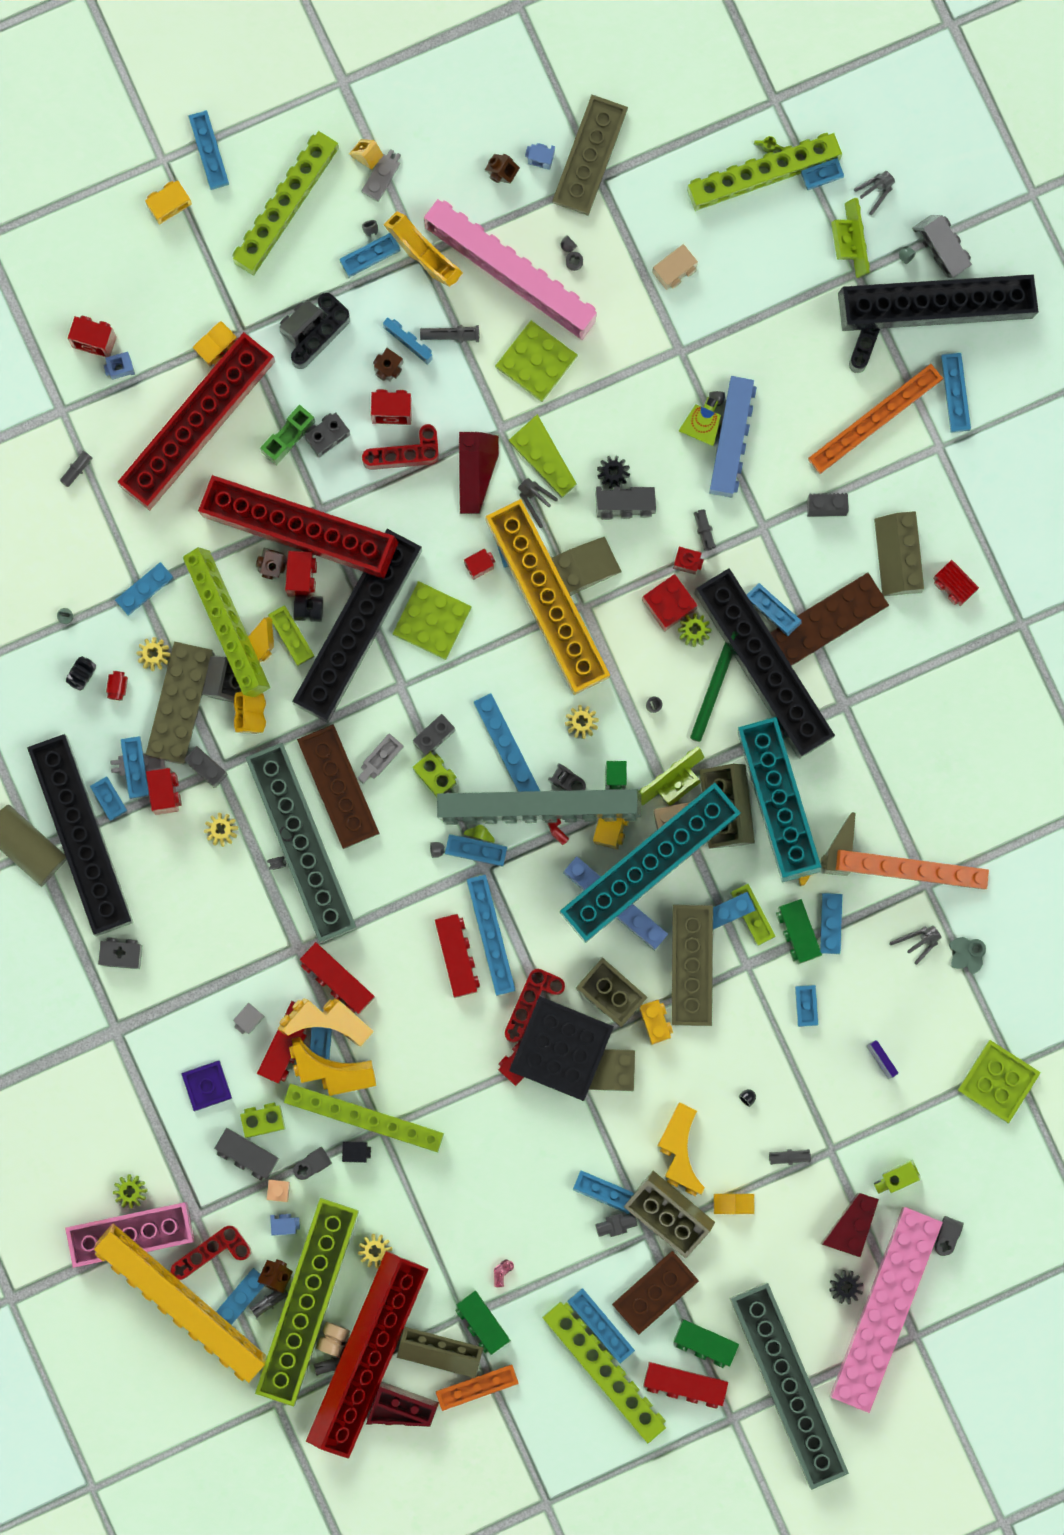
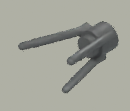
M884 171L881 175L877 174L874 178L854 189L857 192L875 183L860 195V199H863L876 188L880 191L885 190L869 212L870 215H873L887 194L893 190L891 186L895 183V179L888 171Z
M527 478L518 487V490L521 492L519 496L524 500L538 526L542 528L543 525L527 497L531 499L536 496L547 507H551V504L538 491L554 501H558V498L539 486L536 481L533 482L530 478Z
M932 925L929 928L925 926L916 932L891 941L889 945H894L922 934L920 936L922 940L907 951L910 954L923 944L928 946L914 962L917 965L933 947L938 945L937 941L942 937L935 926Z

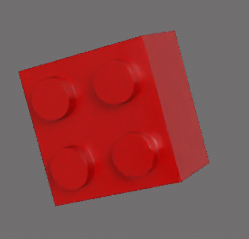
M81 315L80 318L74 316L67 339L72 348L106 358L111 356L117 336L113 328L110 327L111 324L104 321L96 323L91 318Z
M377 389L376 392H371L372 424L411 425V393H407L408 391L396 390V393L385 389Z
M288 551L285 587L288 597L306 595L307 598H311L312 593H315L316 581L313 578V573H317V562L312 552Z
M676 574L642 596L643 603L664 632L684 619L686 615H690L697 610L698 607Z
M170 768L146 771L152 812L155 815L179 812V806H182L181 795L176 792V787L179 786L176 773Z

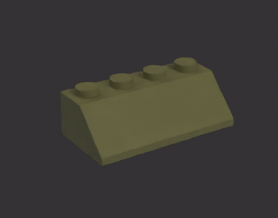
M916 511L894 513L875 518L874 523L883 596L922 593L924 581Z
M733 763L699 770L702 793L713 783H716L741 813L734 821L708 841L709 849L755 843L746 765Z
M655 1171L648 1175L624 1205L625 1209L684 1258H687L710 1233L715 1224L714 1220Z

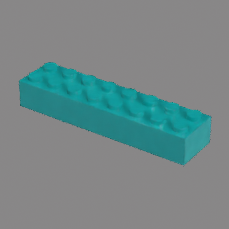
M774 717L738 727V737L781 882L821 872V864L777 718Z

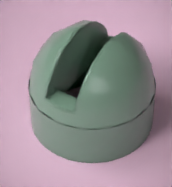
M904 247L899 251V258L905 264H908L916 255V252L910 247Z
M62 608L57 613V619L62 624H69L73 620V613L68 608ZM64 613L69 614L70 616L68 618L65 616H60V614Z

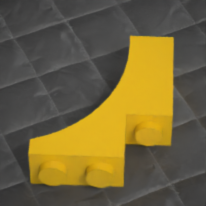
M396 211L383 224L409 257L418 261L433 279L449 287L459 280L463 272L442 255L418 231L406 215Z
M300 999L294 1004V1010L289 1016L285 1015L279 1022L280 1026L277 1028L287 1036L305 1028H330L345 1035L355 1045L360 1047L374 1032L337 999L329 1000L324 1005L323 1012L308 999Z
M300 1037L292 1039L293 1046L289 1047L291 1058L296 1059L297 1064L293 1065L296 1077L300 1076L301 1083L322 1079L323 1089H328L329 1096L377 1086L372 1060L358 1063L331 1061L310 1050Z
M678 1102L657 1146L661 1148L660 1152L671 1156V1154L675 1155L664 1176L668 1178L667 1182L675 1187H678L679 1184L686 1187L685 1192L696 1197L697 1193L702 1195L705 1187L700 1183L692 1170L687 1146L689 1130L697 1111Z

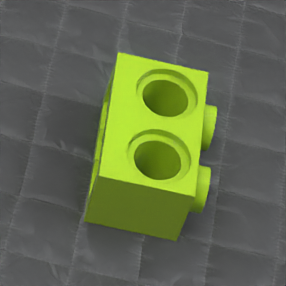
M430 752L412 768L437 797V793H447L457 785L455 781L457 777L451 769L446 770L442 766L444 761L437 753L433 755ZM427 762H432L436 767L433 771L428 772L424 769V765ZM440 777L448 779V784L445 787L438 786L437 780Z
M275 1102L265 1104L264 1109L256 1110V1107L244 1109V1113L240 1114L245 1138L286 1129L281 1106H276ZM270 1112H276L278 1115L275 1123L267 1121V1115ZM251 1116H255L258 1119V1124L254 1128H250L247 1124V1120Z

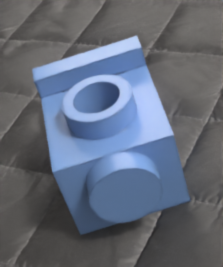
M540 143L527 146L525 157L528 158V165L550 170L555 154V146L551 145V149Z
M128 351L105 358L107 363L103 365L106 376L110 375L112 380L135 375ZM121 365L122 369L116 370V366Z
M280 1214L279 1219H276V1215H270L271 1236L297 1234V1230L300 1229L299 1217L291 1218V1214Z

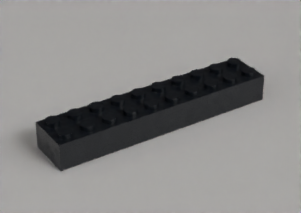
M1034 274L843 286L838 292L842 331L1033 319L1039 313Z
M386 529L385 533L395 536L398 544L385 578L366 572L362 573L292 701L296 707L327 723L332 718L422 553V546L389 529Z
M730 568L697 587L694 591L695 595L727 646L731 649L732 654L771 716L777 718L780 730L797 757L801 759L832 740L835 734ZM733 632H735L736 635L734 641L731 637Z
M62 734L27 747L93 935L97 937L134 923L67 735Z

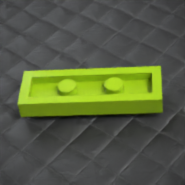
M285 605L268 614L297 666L315 657Z
M746 884L730 892L732 898H735L746 892L749 893L756 911L742 917L757 946L776 936L749 884Z

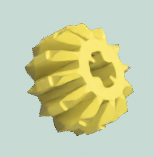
M156 637L152 638V643L145 639L146 646L139 644V648L143 651L136 652L137 656H142L138 659V662L144 663V669L150 666L151 671H155V665L160 670L163 669L160 663L163 662L167 665L168 661L164 657L168 658L171 656L170 653L165 652L169 649V646H163L164 641L162 639L157 643ZM151 651H152V652H155V651H156V653L158 654V656H157V657L153 656L152 658H150L151 656H150L149 653H150Z
M578 705L579 712L572 708L571 712L573 715H566V718L571 721L565 722V726H572L569 728L568 733L576 731L575 738L579 736V733H582V739H586V732L589 736H593L591 729H598V726L592 723L599 722V718H592L596 712L592 711L589 714V706L585 708V711H582V705ZM579 718H583V720L587 721L588 723H585V726L581 727V724L577 723L576 721L579 722Z
M218 813L217 820L213 815L210 816L213 823L206 821L205 824L211 828L204 830V833L210 834L207 840L211 841L214 839V846L218 844L219 840L222 847L225 846L224 840L232 844V840L229 837L237 838V834L232 832L238 830V826H232L236 820L231 819L228 821L230 818L229 814H226L224 819H222V814ZM218 826H226L224 834L216 833L218 832Z
M371 1234V1242L368 1237H364L367 1245L359 1244L361 1248H365V1251H359L358 1255H366V1257L361 1259V1262L363 1263L369 1259L367 1267H371L372 1262L375 1261V1268H379L378 1261H382L385 1252L391 1251L392 1247L385 1248V1245L390 1242L388 1239L381 1243L383 1235H380L378 1241H376L375 1234ZM373 1245L381 1249V1253H378L379 1256L374 1257L373 1253L370 1254V1249H373L371 1247Z

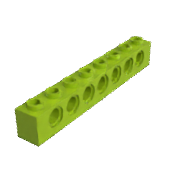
M319 130L316 135L313 134L307 142L308 147L305 151L302 150L297 157L298 162L294 167L291 166L286 173V180L284 183H279L275 190L276 195L273 199L270 198L265 205L266 210L262 215L259 214L254 221V228L252 231H247L241 247L238 246L233 252L234 264L253 276L339 149L338 142ZM315 151L322 153L318 158H314L311 155ZM309 167L311 171L304 174L301 172V169ZM293 183L300 184V187L296 190L290 188ZM282 199L290 201L286 206H282L279 203ZM271 215H277L279 216V219L275 222H271L269 220V217ZM261 231L268 232V235L265 238H261L258 236L259 232ZM250 247L258 249L254 254L248 253L247 250Z
M823 133L815 140L810 141V139H806L800 142L798 146H786L781 149V152L775 154L774 152L767 153L758 160L755 158L750 159L739 167L733 165L722 173H719V171L713 172L708 175V178L702 180L701 178H696L690 181L687 191L694 210L698 211L799 175L802 170L836 158L841 160L842 151L835 133ZM821 148L823 153L816 154L813 149ZM802 154L805 156V160H797L795 156ZM783 160L787 163V166L780 167L777 162ZM766 167L769 172L763 174L759 171V168ZM743 173H747L750 175L751 178L749 180H744L741 178L740 175ZM724 180H730L732 182V185L727 187L724 186L722 182ZM710 186L714 189V192L707 193L704 188Z
M197 547L183 556V560L243 695L257 697L271 687L210 550Z
M293 1084L289 1085L284 1100L285 1104L437 1153L444 1136L442 1132Z
M560 1301L542 1318L647 1444L650 1443L666 1429L664 1425L666 1420L659 1412L655 1415L650 1409L653 1406L646 1396L643 1399L637 1393L640 1389L633 1381L629 1383L624 1378L627 1375L620 1365L614 1366L611 1362L614 1358L606 1349L602 1351L598 1347L600 1341L593 1333L589 1336L585 1331L587 1326L580 1318L576 1320L572 1316L574 1310L567 1302L563 1305ZM569 1318L572 1321L570 1329L564 1330L561 1328L560 1322L562 1319ZM576 1334L585 1336V1342L582 1345L574 1343L573 1338ZM591 1349L598 1352V1358L595 1361L587 1359V1352ZM604 1365L611 1367V1374L607 1377L600 1374V1368ZM616 1381L624 1383V1390L622 1392H615L613 1390V1384ZM629 1397L637 1399L636 1407H627L626 1401ZM645 1412L651 1416V1420L647 1424H643L639 1420L640 1415Z

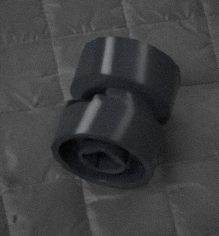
M295 595L294 621H305L308 618L311 622H322L323 597L312 596L308 599L306 595Z

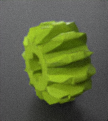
M694 613L693 619L686 615V621H680L683 627L678 628V632L683 634L679 638L680 640L687 638L685 645L693 641L692 646L696 647V641H698L702 646L704 645L703 639L709 640L710 637L706 633H711L712 629L705 628L710 624L709 621L702 622L705 616L702 615L700 619H697V613ZM693 626H697V629H700V631H697V634H692L693 631L690 632Z
M131 1174L127 1175V1182L125 1178L120 1177L122 1185L119 1183L114 1184L115 1187L120 1188L119 1191H113L114 1195H120L115 1201L120 1202L123 1199L121 1204L123 1208L128 1202L129 1209H133V1202L137 1206H141L138 1199L146 1200V1197L141 1195V1192H148V1189H141V1186L145 1185V1181L137 1184L139 1176H135L132 1182ZM129 1186H132L131 1189H135L132 1197H128L129 1194L125 1193Z

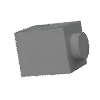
M248 1002L234 1018L233 1021L236 1023L234 1028L241 1034L245 1032L250 1034L265 1016Z

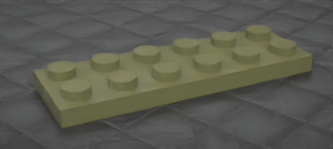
M591 94L554 194L553 204L589 216L628 111L627 106Z
M174 641L146 756L185 765V758L188 754L210 656L213 655V650Z
M673 904L672 1025L712 1026L713 905Z

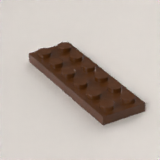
M868 572L799 614L797 617L802 623L789 636H786L779 628L770 633L790 665L793 666L889 607V604Z
M334 724L297 739L342 848L346 849L379 835V830Z

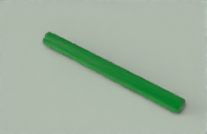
M733 632L731 636L733 641L736 637L735 632ZM726 642L724 643L690 735V739L700 742L702 740L733 654Z

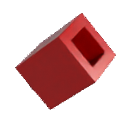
M485 548L464 559V564L473 580L493 570V563L496 562L492 553H487Z

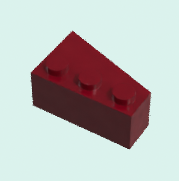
M857 1193L820 1244L856 1257H861L879 1199Z
M381 1382L366 1425L385 1424L430 1427L439 1402Z

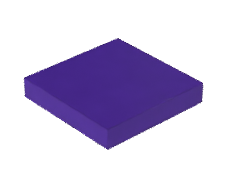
M875 1040L866 1045L888 1079L898 1075L899 1072L878 1041Z
M220 1060L181 1073L194 1112L233 1099Z

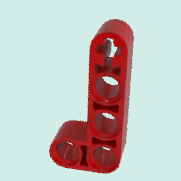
M431 424L423 425L419 430L420 444L366 449L362 454L363 465L369 470L435 464L439 459L436 428ZM431 431L434 435L432 438L426 439L423 437V433ZM432 450L435 452V456L427 458L424 455L425 452ZM408 452H413L416 456L414 459L408 460L405 458V455ZM390 453L396 456L395 460L391 462L385 459L386 455ZM379 454H382V462L379 460ZM369 456H373V463H369Z
M542 969L531 971L505 1029L507 1041L516 1043L521 1040L541 992L544 991L554 996L562 994L565 989L563 979ZM535 973L543 975L544 979L539 984L532 981V976ZM553 981H559L562 989L555 992L550 988V984ZM528 991H532L535 994V1000L532 1002H527L524 999V994ZM518 1010H525L528 1016L525 1020L521 1021L516 1018ZM514 1020L517 1024L524 1026L523 1028L519 1026L517 1029L519 1036L511 1039L508 1031L514 1029L515 1024H511Z
M232 1225L226 1226L171 1266L170 1272L176 1278L182 1280L227 1248L235 1259H248L251 1255V1247L238 1228ZM227 1229L235 1231V1238L231 1241L225 1238V1231ZM211 1241H216L219 1245L218 1250L214 1253L208 1249ZM240 1245L245 1246L247 1249V1254L244 1257H240L236 1253L237 1247ZM194 1253L201 1254L202 1261L200 1264L192 1262V1255ZM187 1259L188 1264L191 1267H193V1269L190 1270V1267H187L183 1271V1276L181 1274L177 1275V1266H185L187 1263L184 1262V1260Z

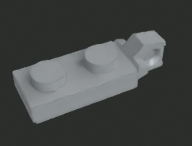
M389 733L363 762L361 769L364 771L357 777L358 780L364 784L370 777L375 779L404 748V745Z

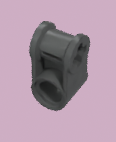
M558 763V768L553 776L548 778L550 783L564 791H573L571 787L576 782L582 784V790H586L585 781L560 763Z
M321 1146L294 1166L293 1172L297 1179L305 1180L330 1166L332 1161ZM300 1165H302L303 1168L306 1166L308 1167V1170L306 1171V1176H303L302 1174H297V1172L299 1171L298 1167Z
M944 1216L935 1243V1251L940 1256H948L953 1253L964 1222ZM946 1241L947 1246L950 1248L949 1250H945L943 1252V1248L940 1247V1244H943Z

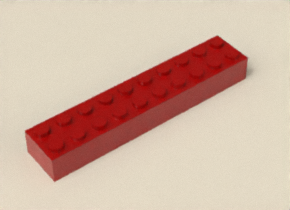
M243 332L117 481L119 487L151 511L276 362L274 356Z
M214 475L211 476L198 509L203 518L304 552H312L313 555L381 578H385L398 544L397 539L393 535Z
M388 1251L385 1252L307 1436V1443L326 1452L347 1459L350 1458L427 1275L428 1268Z

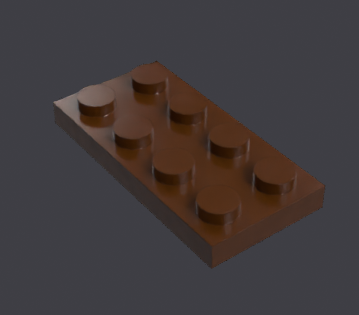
M672 1250L612 1305L636 1333L640 1335L696 1285L699 1280Z

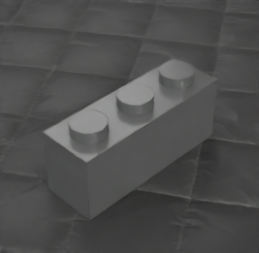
M227 1127L214 1147L218 1151L216 1155L225 1160L228 1157L233 1159L235 1166L242 1170L245 1168L253 1171L251 1175L259 1180L263 1178L268 1179L280 1159Z

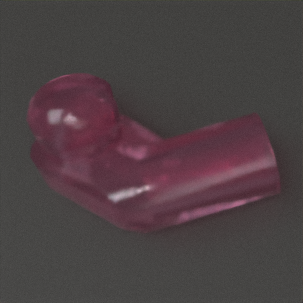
M503 1260L494 1268V1287H504V1276L514 1269L512 1261Z

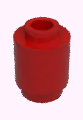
M113 671V674H108L106 688L108 699L123 701V696H126L128 677L125 676V672Z

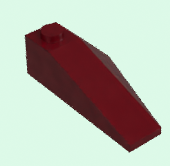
M459 432L460 514H480L499 457V436L483 432Z

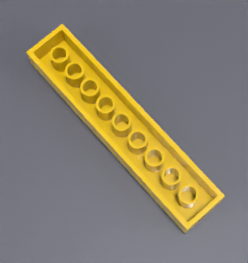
M519 499L485 516V521L573 695L610 678V673L522 500Z
M114 1223L97 1240L94 1250L96 1251L95 1255L100 1260L109 1262L111 1269L118 1275H124L130 1286L133 1288L138 1287L145 1299L150 1302L153 1300L163 1314L166 1315L168 1313L174 1318L172 1321L178 1327H184L188 1330V1335L194 1341L199 1340L203 1343V1347L208 1353L217 1355L220 1358L219 1362L226 1368L231 1367L238 1379L241 1381L246 1380L249 1383L265 1366V1353Z

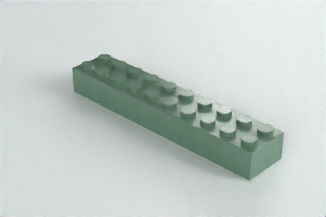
M283 743L245 757L319 943H325L357 930ZM295 834L294 838L291 841L286 842L282 839H290L292 835Z
M637 789L437 793V818L446 823V825H458V821L466 822L468 825L478 824V821L485 822V824H497V821L500 820L506 824H516L517 820L525 821V823H537V820H543L545 823H556L557 819L565 820L568 823L577 822V819L585 820V822H597V818H602L606 822H615L617 818H622L624 821H637V818H641V793Z
M766 1282L729 1298L809 1488L813 1490L849 1474L769 1284Z

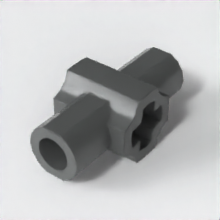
M622 1213L606 1217V1221L595 1224L598 1237L610 1234V1237L628 1233L627 1229L638 1226L636 1217L633 1214L623 1216Z

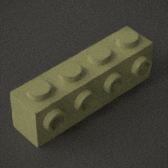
M404 1327L397 1358L476 1378L483 1347Z

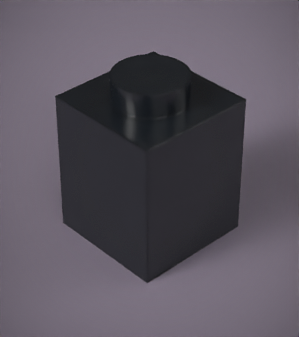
M343 1142L342 1162L367 1163V1159H371V1146H368V1142Z

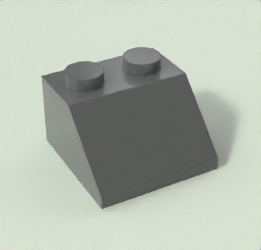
M308 300L305 303H299L294 309L295 312L290 317L287 315L280 322V332L295 347L324 319L323 311Z
M210 656L202 695L234 703L235 693L242 691L227 657Z

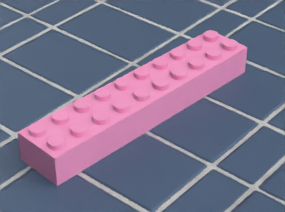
M439 199L436 200L424 216L425 229L579 339L583 340L596 323L597 312L593 305L588 302L586 304L579 300L580 297L576 293L565 290L563 288L564 285L558 280L552 281L547 277L548 274L540 268L537 270L531 266L532 263L527 258L517 256L513 248L508 245L506 247L503 246L495 235L491 234L489 236L485 233L481 225L471 223L464 213L454 211L450 203L445 200L443 202Z
M902 1207L829 1397L870 1413L943 1222L907 1207Z

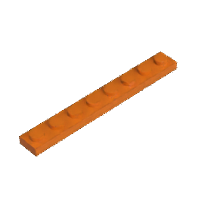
M932 364L928 365L811 455L808 461L819 474H822L940 383L943 377Z
M838 850L837 871L983 890L988 887L989 869Z

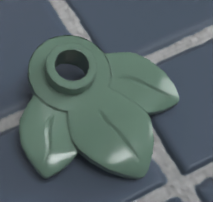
M959 937L949 943L950 948L956 952L951 960L952 968L962 969L968 967L972 975L982 968V957L986 953V945L983 941L979 939L970 941L965 937ZM976 945L979 947L978 953L973 952V946Z

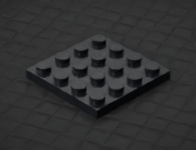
M539 996L509 1071L584 1101L614 1026Z

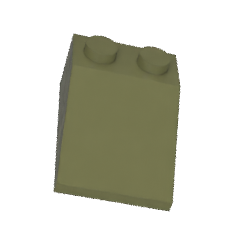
M605 536L552 557V561L570 596L622 572Z
M852 812L847 817L825 855L821 857L820 864L821 869H824L823 874L848 876L851 873L837 871L836 864L838 850L853 851L855 812Z
M603 957L576 987L578 992L620 1027L629 1020L648 998Z
M605 1049L589 1090L633 1092L635 1050Z

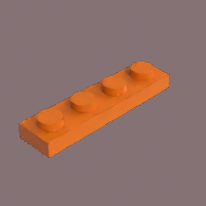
M511 1364L435 1392L441 1410L444 1411L517 1385L519 1382Z

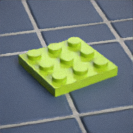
M531 320L495 367L543 402L578 357V354Z
M418 581L393 631V635L446 660L472 606Z
M988 1040L957 1091L1006 1123H1010L1041 1072L998 1044Z

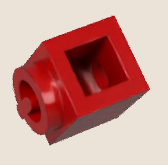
M679 546L673 569L696 575L697 570L701 571L704 559L701 558L702 553Z

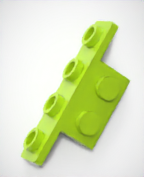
M853 198L845 203L847 220H833L831 225L837 260H853L856 278H861L870 273V264L866 251L867 245L863 232L861 207L858 198Z
M698 746L688 751L686 756L674 762L668 770L659 774L654 781L639 790L642 806L658 794L668 806H671L701 783L691 770L692 767L704 759V755Z

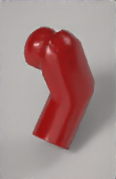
M557 819L556 823H547L552 836L561 845L566 844L569 838L557 827L561 824V820Z

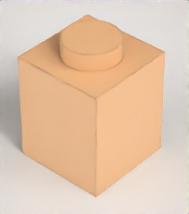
M269 1180L267 1200L288 1202L290 1182Z

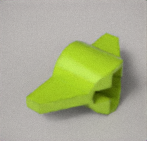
M772 136L766 137L764 141H754V144L762 146L766 153L775 150L781 151L784 148L776 144V139Z
M479 824L474 828L464 831L465 836L491 843L495 842L494 837L483 825Z

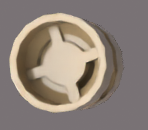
M326 1321L322 1331L324 1337L319 1339L316 1349L340 1358L344 1349L342 1342L347 1341L350 1330Z

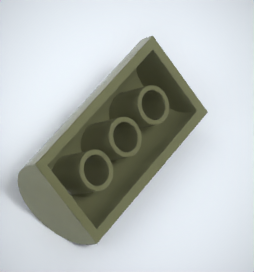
M6 805L0 810V850L38 885L43 887L67 860L65 854L11 805Z

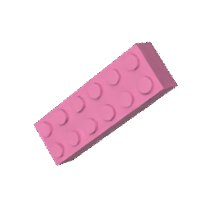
M187 1202L65 1228L73 1268L103 1262L95 1255L96 1251L94 1248L97 1240L113 1223L146 1252L195 1242Z

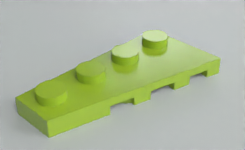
M538 414L509 439V443L561 498L577 485Z

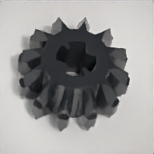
M617 455L613 461L610 456H607L608 463L605 460H601L600 463L603 467H597V471L601 472L597 475V478L603 479L601 483L603 486L608 482L609 489H612L613 484L616 487H620L619 482L625 485L627 483L625 478L630 477V473L626 472L630 469V466H623L626 462L625 459L618 462L619 456ZM610 469L612 471L617 469V475H610Z
M79 657L68 673L66 683L74 689L83 690L95 672L96 664L89 658Z
M841 1270L842 1277L835 1273L834 1276L837 1282L830 1280V1283L834 1284L835 1287L829 1288L830 1292L836 1291L832 1298L836 1299L840 1296L839 1303L841 1304L844 1302L845 1297L847 1304H851L850 1297L858 1301L859 1299L855 1293L863 1294V1291L857 1290V1287L863 1286V1283H856L860 1276L857 1275L852 1279L854 1272L851 1270L848 1276H846L845 1270ZM846 1281H848L847 1284H851V1288L848 1289L847 1293L841 1289V1286H844Z

